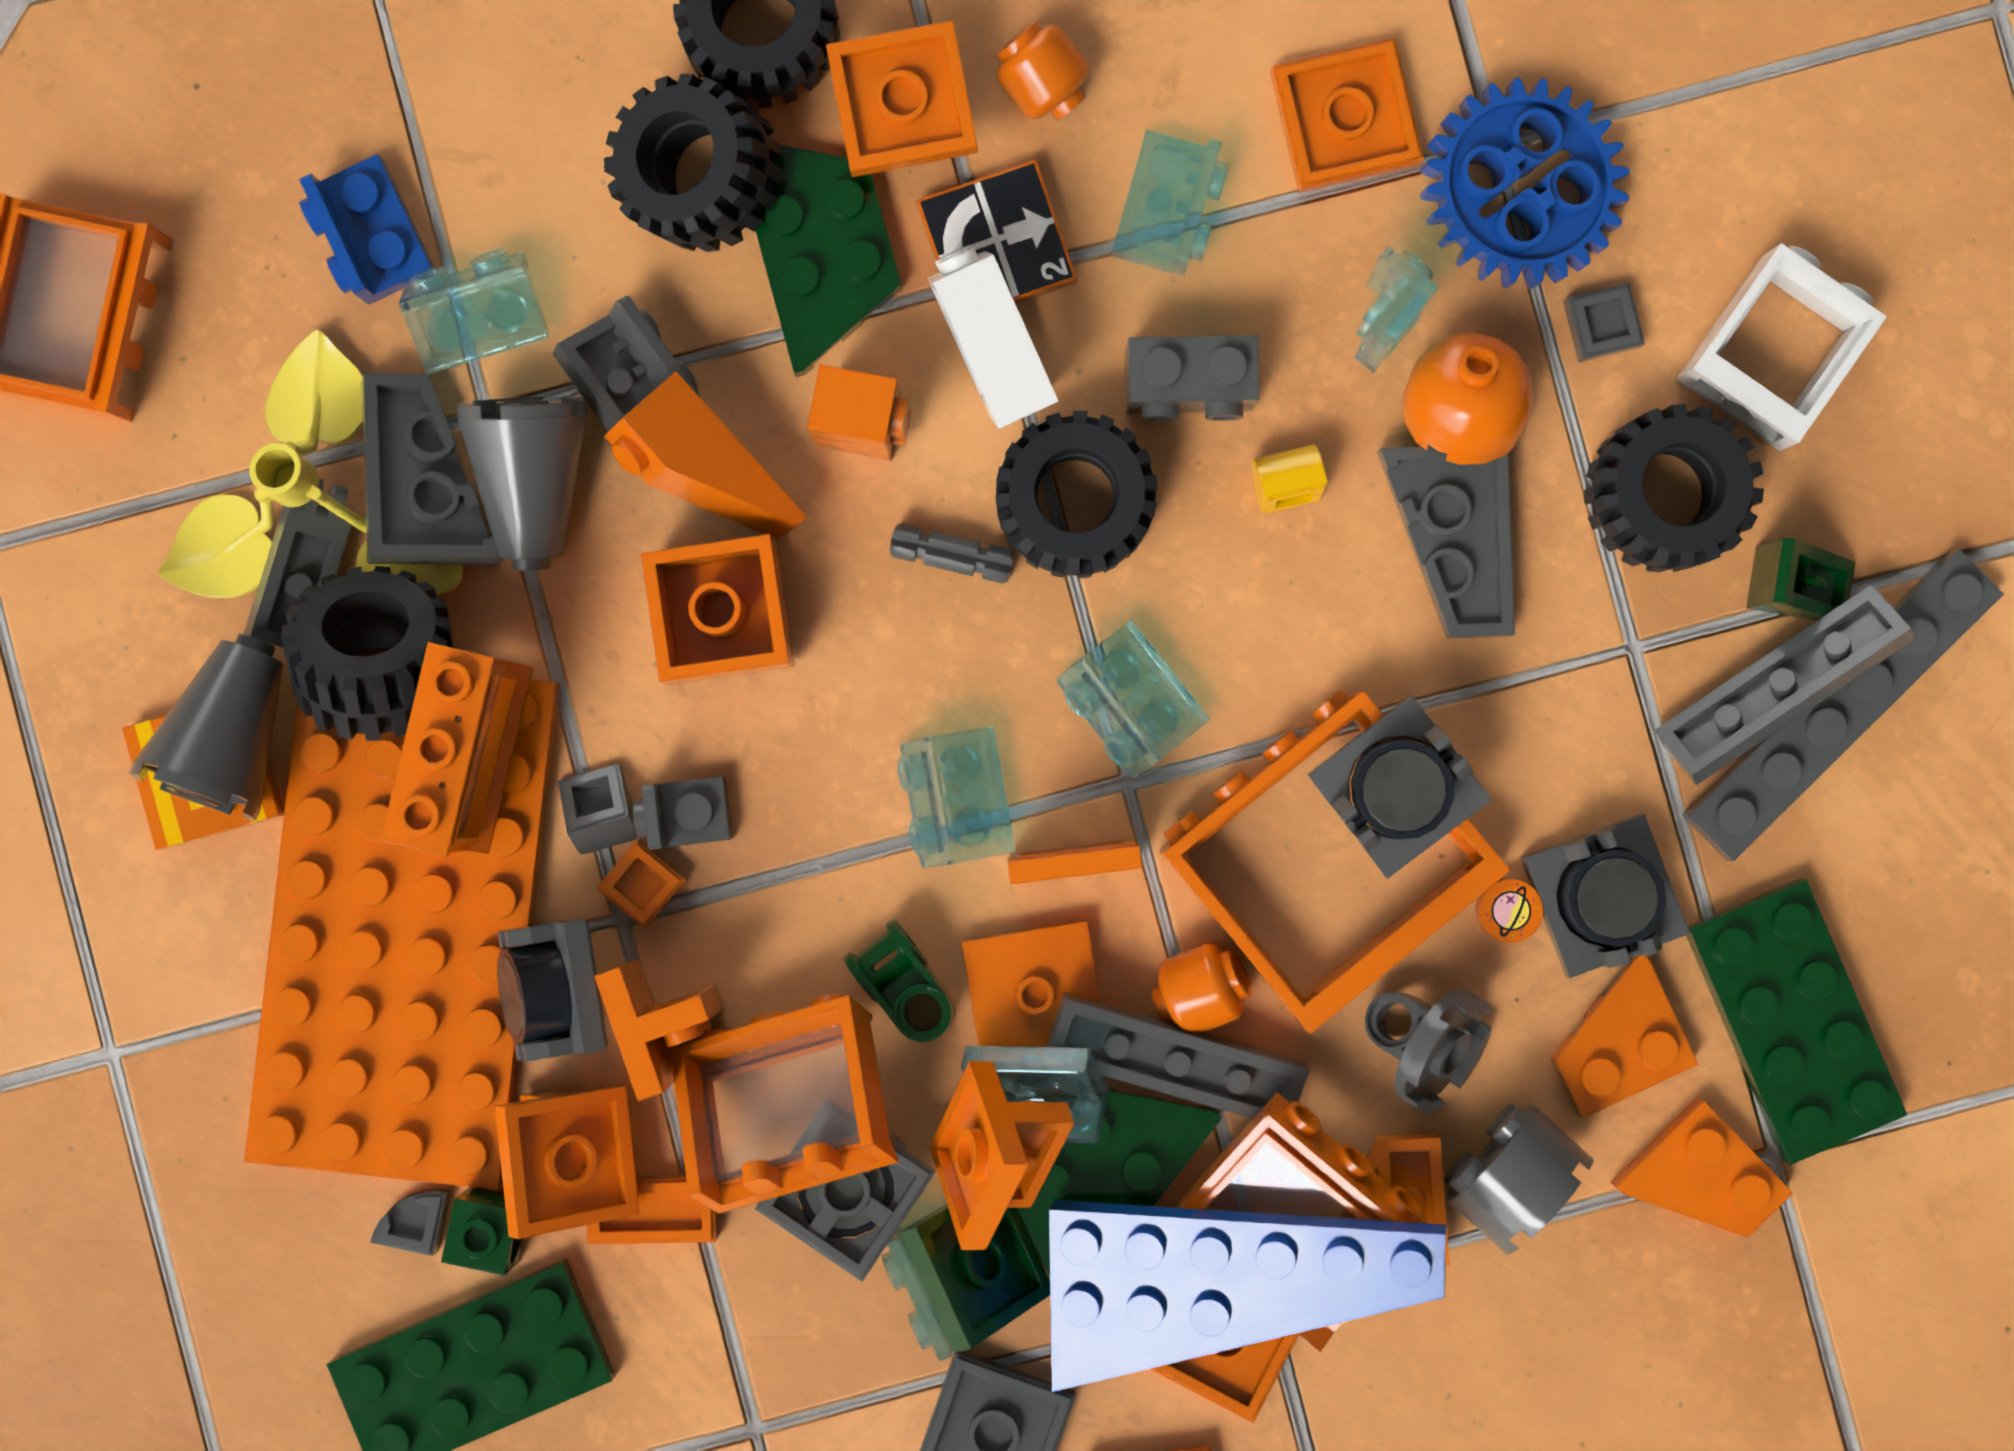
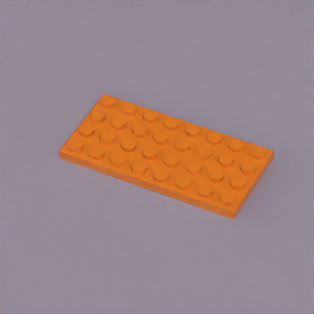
M495 675L487 709H493L500 676ZM530 679L489 854L460 851L451 852L447 857L380 841L406 734L395 737L393 732L381 734V740L366 741L365 734H356L352 740L338 737L336 727L324 731L315 725L313 715L306 717L299 708L297 699L244 1162L499 1190L503 1186L495 1105L513 1102L517 1067L515 1044L518 1043L513 1041L507 1029L499 998L497 962L500 950L507 949V947L500 948L497 932L533 925L560 683ZM481 734L472 769L474 772H478L486 735ZM466 797L457 834H463L471 798Z

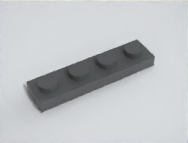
M1871 584L1655 729L1661 743L1693 783L1698 785L1914 640L1912 628Z
M1066 992L1063 993L1044 1049L1046 1059L1252 1119L1277 1092L1290 1103L1292 1101L1298 1102L1309 1073L1305 1062L1206 1033H1188L1181 1030L1176 1024Z

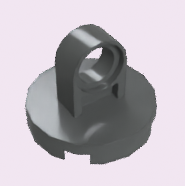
M1465 988L1449 992L1436 1002L1434 1006L1429 1005L1418 997L1405 993H1383L1376 997L1367 1008L1365 1029L1369 1038L1378 1047L1400 1060L1394 1082L1396 1095L1425 1114L1442 1107L1445 1102L1437 1095L1443 1091L1449 1082L1461 1088L1479 1062L1492 1029L1481 1022L1482 1016L1493 1013L1492 1005ZM1399 1003L1408 1009L1411 1016V1027L1405 1037L1395 1040L1387 1033L1384 1019L1390 1007Z

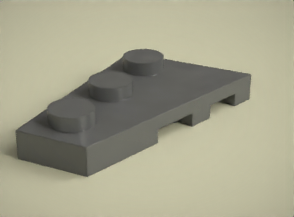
M363 372L361 385L368 564L498 565L501 558H499L493 537L489 536L479 510L480 503L472 483H468L455 450L456 442L429 374Z
M1428 446L1427 450L1423 447L1380 448L1377 454L1446 638L1510 637L1515 635L1508 454L1485 464L1458 465L1446 461L1447 454L1435 450L1432 446Z

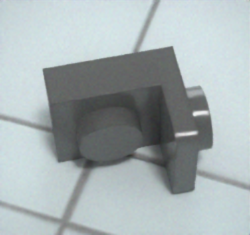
M725 776L642 785V799L633 801L636 834L638 838L647 837L649 850L733 839Z

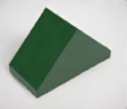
M1782 538L1756 546L1746 609L1819 620L1850 599L1855 562L1795 538Z

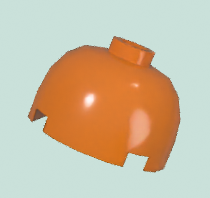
M1459 333L1434 343L1418 358L1410 374L1402 399L1404 423L1416 443L1425 450L1430 445L1435 450L1446 453V461L1458 465L1488 463L1507 455L1516 445L1517 439L1524 433L1534 405L1532 375L1517 351L1501 339L1483 333Z

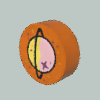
M1500 879L1480 895L1476 901V918L1480 927L1486 934L1502 942L1516 943L1529 938L1537 931L1542 921L1543 905L1539 894L1532 886L1517 879Z

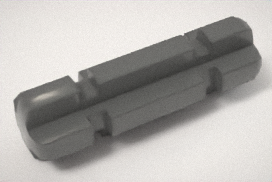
M904 523L897 524L894 528L890 543V553L895 558L915 562L916 558L924 559V565L973 576L974 572L982 573V579L998 583H1006L1010 578L1014 563V552L1011 549L991 544L989 549L980 547L981 542L933 530H931L929 535L922 533L923 529L921 527Z

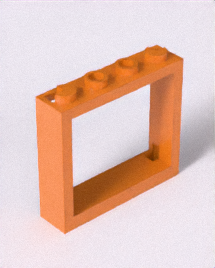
M1339 690L1311 713L1318 721L1313 727L1299 738L1290 730L1276 740L1262 753L1268 761L1265 766L1250 778L1241 770L1212 793L1219 803L1201 818H1198L1192 810L1163 833L1169 844L1159 851L1300 1026L1309 1034L1318 1029L1510 872V869L1470 820L1466 819L1446 835L1467 862L1302 996L1188 856L1192 851L1348 724L1354 721L1363 732L1384 716L1363 690L1354 692L1348 698L1342 690Z

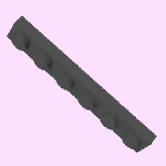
M1960 549L1949 551L1893 607L1912 628L1914 638L1912 642L1747 751L1682 816L1726 861H1735L2004 593Z

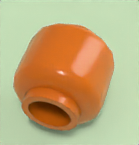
M1034 21L996 54L1002 61L996 71V78L999 84L1023 114L1030 119H1038L1051 112L1058 121L1086 98L1080 86L1087 79L1090 66L1063 30L1057 25L1050 24L1040 28Z
M1203 943L1165 959L1158 971L1159 987L1151 991L1154 1006L1161 1020L1169 1023L1175 1022L1181 1030L1193 1034H1203L1238 1020L1244 1012L1245 999L1251 997L1252 994L1247 973L1237 954L1233 950L1224 952L1214 943Z

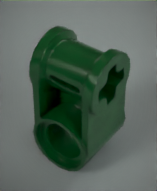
M893 918L886 923L887 932L857 955L849 952L843 957V960L862 988L875 1002L879 1003L905 1037L916 1042H929L940 1037L951 1025L955 1014L954 1002L949 992L927 965L928 962L919 948ZM895 950L897 955L876 971L874 966ZM928 994L938 1000L942 1009V1017L937 1026L931 1029H922L916 1027L910 1021L907 1007L913 996Z

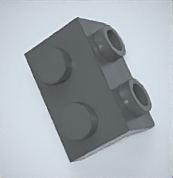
M628 295L615 302L608 316L557 343L553 351V356L581 395L587 400V403L607 431L614 427L628 412L675 371L700 397L692 372L684 363L673 358L661 341L660 332L654 319L646 311L639 310Z

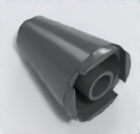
M543 397L474 400L472 401L473 404L457 403L458 422L499 558L512 559L513 570L551 568V557L561 556L564 553L588 415L587 400L585 398L561 397L562 403L548 404V400H543Z
M240 633L235 643L221 640L135 758L129 775L144 782L148 771L155 773L153 779L162 782L160 790L226 814H231L235 803L244 805V819L256 820L262 805L283 663L272 657L276 648L265 641Z

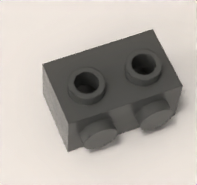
M1258 335L1129 337L1125 349L1126 413H1141V420L1148 422L1175 421L1180 419V413L1205 412V419L1212 421H1231L1244 418V412H1252L1259 401Z

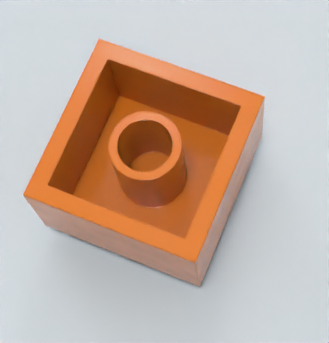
M770 534L641 553L659 682L674 685L795 667L777 541Z

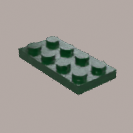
M1806 879L1794 880L1687 926L1690 933L1686 935L1783 1162L1792 1165L1907 1116V1112Z
M567 1258L335 1357L326 1364L362 1451H451L612 1382L616 1376Z

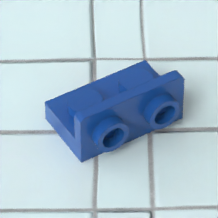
M378 154L321 181L312 173L299 178L307 195V198L299 201L301 210L309 226L317 236L325 233L335 254L326 258L332 276L343 293L352 290L356 296L370 305L437 273L384 160Z

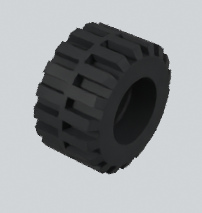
M679 0V4H673L674 20L679 29L677 33L698 77H707L718 82L746 102L748 98L756 99L759 108L772 107L771 97L783 95L786 104L797 100L798 96L795 89L803 84L811 91L820 83L817 74L819 69L822 68L828 71L830 68L826 44L839 42L840 31L837 22L839 16L835 0H787L795 9L789 28L777 40L756 47L737 44L722 33L724 17L737 0Z
M680 74L678 82L669 76L656 79L655 91L651 92L642 87L632 95L636 104L631 110L622 106L615 117L622 121L618 132L609 130L606 145L613 148V156L604 158V172L615 177L607 185L612 198L622 203L619 209L628 219L638 223L639 227L681 248L695 251L696 247L706 252L719 251L720 241L734 246L744 240L741 230L745 227L754 232L760 227L764 221L758 214L764 206L772 210L778 198L770 193L772 184L782 183L783 170L773 164L774 160L782 157L780 143L769 137L774 132V129L767 119L758 114L759 110L718 82L707 77L701 80L694 74ZM711 135L714 149L713 159L706 176L693 189L678 194L675 184V172L682 153L695 140Z
M1686 404L1671 405L1660 411L1659 408H1656L1639 416L1616 430L1612 437L1602 443L1596 451L1600 455L1598 460L1590 463L1586 477L1593 479L1592 487L1584 490V503L1594 504L1596 514L1588 517V520L1593 530L1602 527L1607 537L1601 543L1609 552L1619 549L1624 553L1621 561L1632 567L1644 564L1646 565V571L1660 573L1673 569V572L1720 558L1721 553L1734 549L1743 540L1740 537V533L1752 529L1758 517L1750 512L1751 507L1763 502L1764 489L1753 487V479L1763 475L1760 461L1751 464L1748 461L1745 453L1755 448L1748 436L1736 440L1731 435L1737 427L1734 422L1727 417L1715 422L1711 420L1714 410L1702 406L1692 411H1687ZM1666 454L1683 460L1693 469L1699 479L1702 491L1701 505L1694 520L1686 526H1676L1663 521L1653 513L1645 500L1642 485L1643 475L1648 462L1655 455Z
M1074 410L1073 416L1061 417L1060 412L1046 416V421L1038 426L1032 423L1022 431V437L1016 443L1012 442L1007 449L1002 466L999 467L996 479L998 520L1001 529L1004 530L1008 538V543L1016 553L1022 554L1027 559L1026 562L1034 568H1043L1050 571L1051 575L1064 578L1065 575L1078 576V579L1088 578L1094 573L1101 571L1105 573L1117 567L1118 563L1126 557L1128 558L1137 549L1145 537L1157 502H1155L1158 489L1156 474H1152L1150 467L1152 460L1146 448L1143 450L1139 448L1135 442L1137 437L1127 427L1124 431L1113 425L1114 419L1102 414L1100 419L1087 417L1088 411ZM1070 460L1085 461L1102 470L1110 480L1114 493L1111 512L1105 521L1093 530L1081 533L1063 531L1053 526L1043 516L1038 504V487L1044 474L1058 463Z
M375 566L374 571L362 572V567L347 569L348 574L337 577L332 573L321 578L322 586L319 588L309 586L299 595L301 604H292L286 613L288 624L282 626L284 652L299 708L306 717L313 715L315 725L324 731L336 727L338 737L352 740L356 734H365L366 741L381 740V734L393 732L395 737L404 735L407 731L428 642L454 648L448 608L443 598H437L436 589L427 581L417 584L416 575L404 570L395 575L391 574L390 567ZM372 649L388 650L373 656H354L360 652Z

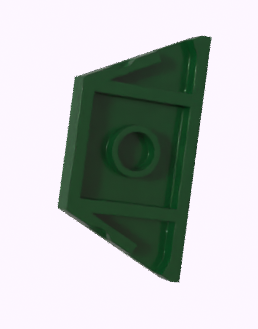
M780 145L782 157L774 160L773 164L783 170L782 183L772 184L770 193L778 198L772 210L764 206L758 214L764 222L756 230V235L795 376L800 377L814 368L813 364L840 340L843 342L857 330L870 313L875 309L883 307L901 291L902 286L872 175L852 177L848 158Z
M1084 1083L1068 1103L1075 1123L1032 1207L1017 1208L1049 1277V1209L1054 1200L1154 1206L1220 1122L1222 1116L1213 1108L1203 1106L1199 1108L1165 1101L1159 1097L1139 1093L1135 1095L1116 1091L1114 1088Z

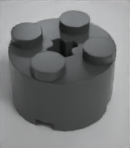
M1512 1104L1506 1106L1485 1131L1493 1138L1477 1157L1466 1151L1444 1175V1181L1452 1187L1446 1200L1507 1255L1519 1249L1509 1239L1520 1230L1530 1238L1534 1237L1575 1193L1581 1184L1572 1175L1577 1165L1579 1164L1590 1170L1594 1159L1534 1104L1527 1106L1523 1110L1520 1107L1516 1108Z

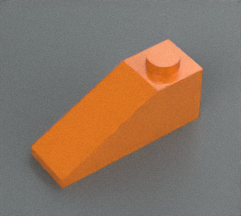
M677 371L645 397L604 435L612 445V453L618 463L629 473L640 475L648 485L764 535L770 534L775 540L787 534L807 518Z

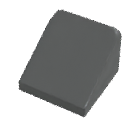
M619 763L558 781L567 834L580 854L592 853L638 839L634 824L633 807Z

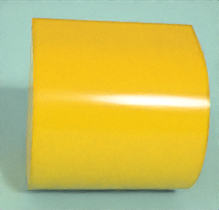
M1315 444L1251 460L1253 482L1261 512L1267 514L1318 502L1323 497L1328 480L1321 455Z

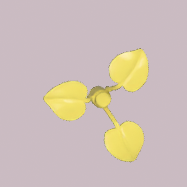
M315 330L294 349L279 370L268 393L265 407L266 422L273 437L281 443H272L262 447L255 453L250 463V478L258 488L254 492V497L260 502L262 518H260L257 508L251 502L237 495L219 494L203 500L186 516L178 530L169 555L159 568L158 574L165 581L189 593L209 598H235L257 590L272 544V540L265 533L271 530L275 524L272 504L274 500L286 507H299L312 499L367 534L366 520L318 488L319 475L317 469L310 461L303 457V455L312 454L317 450L318 440L331 445L342 444L356 435L363 426L361 385L363 375L324 333ZM367 541L360 548L356 561V567H362V572L374 571L375 566L390 567L391 574L395 575L403 570L416 575L417 584L427 581L436 589L437 596L454 591L460 584L463 575V565L368 564Z

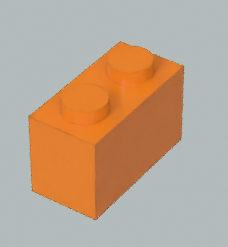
M819 364L807 430L817 447L891 461L894 445L904 447L906 445L912 409L909 408V399L902 398L898 379Z

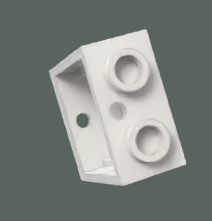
M1782 243L1760 258L1676 379L1778 451L1791 447L1802 440L1887 318L1886 315L1873 307L1874 300L1863 289L1846 282L1838 283L1820 270L1822 265L1814 255L1796 246L1786 247ZM1770 281L1843 332L1792 406L1719 356Z
M968 245L936 260L935 264L939 272L927 277L985 408L997 428L1000 429L1058 402L994 255L986 251L977 254L974 247Z

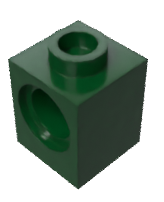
M469 1187L454 1198L441 1263L505 1276L520 1261L525 1238L516 1239L508 1235L503 1192Z

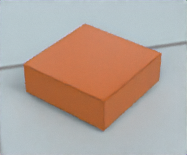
M637 839L596 889L643 929H646L688 879L654 850H649L648 845L641 839Z

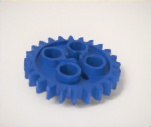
M1514 78L1506 88L1505 97L1495 83L1489 84L1481 93L1482 104L1472 95L1467 96L1459 105L1462 117L1450 112L1440 124L1448 136L1435 135L1428 143L1427 147L1440 158L1428 160L1421 167L1420 173L1436 179V183L1426 187L1420 193V199L1438 202L1439 208L1426 219L1427 225L1446 224L1449 231L1439 241V247H1447L1458 242L1462 250L1457 257L1456 265L1460 267L1473 257L1480 261L1478 279L1481 281L1497 268L1501 269V282L1504 288L1514 284L1520 272H1523L1529 289H1533L1542 283L1544 271H1546L1554 283H1558L1568 276L1567 264L1578 272L1591 263L1587 250L1598 254L1607 248L1609 242L1601 231L1612 232L1621 226L1622 220L1609 209L1623 205L1629 200V195L1613 188V184L1621 181L1630 174V171L1626 167L1611 165L1610 159L1624 148L1623 143L1613 142L1604 144L1601 136L1608 130L1612 124L1611 121L1607 119L1592 125L1587 120L1594 104L1591 100L1583 103L1576 110L1570 107L1571 87L1566 86L1553 99L1548 97L1547 80L1542 78L1533 86L1529 94H1526L1521 79ZM1520 128H1530L1539 134L1543 144L1542 152H1533L1522 144L1519 137ZM1560 150H1566L1569 153V159L1546 174L1533 187L1521 192L1490 217L1483 218L1480 215L1479 210L1482 206L1501 195L1517 180L1526 177ZM1469 164H1480L1490 171L1493 178L1492 189L1480 188L1471 181L1468 173ZM1558 179L1569 180L1576 186L1579 192L1578 204H1570L1560 197L1557 191ZM1507 215L1519 216L1527 223L1530 235L1528 241L1517 240L1509 234L1506 228Z

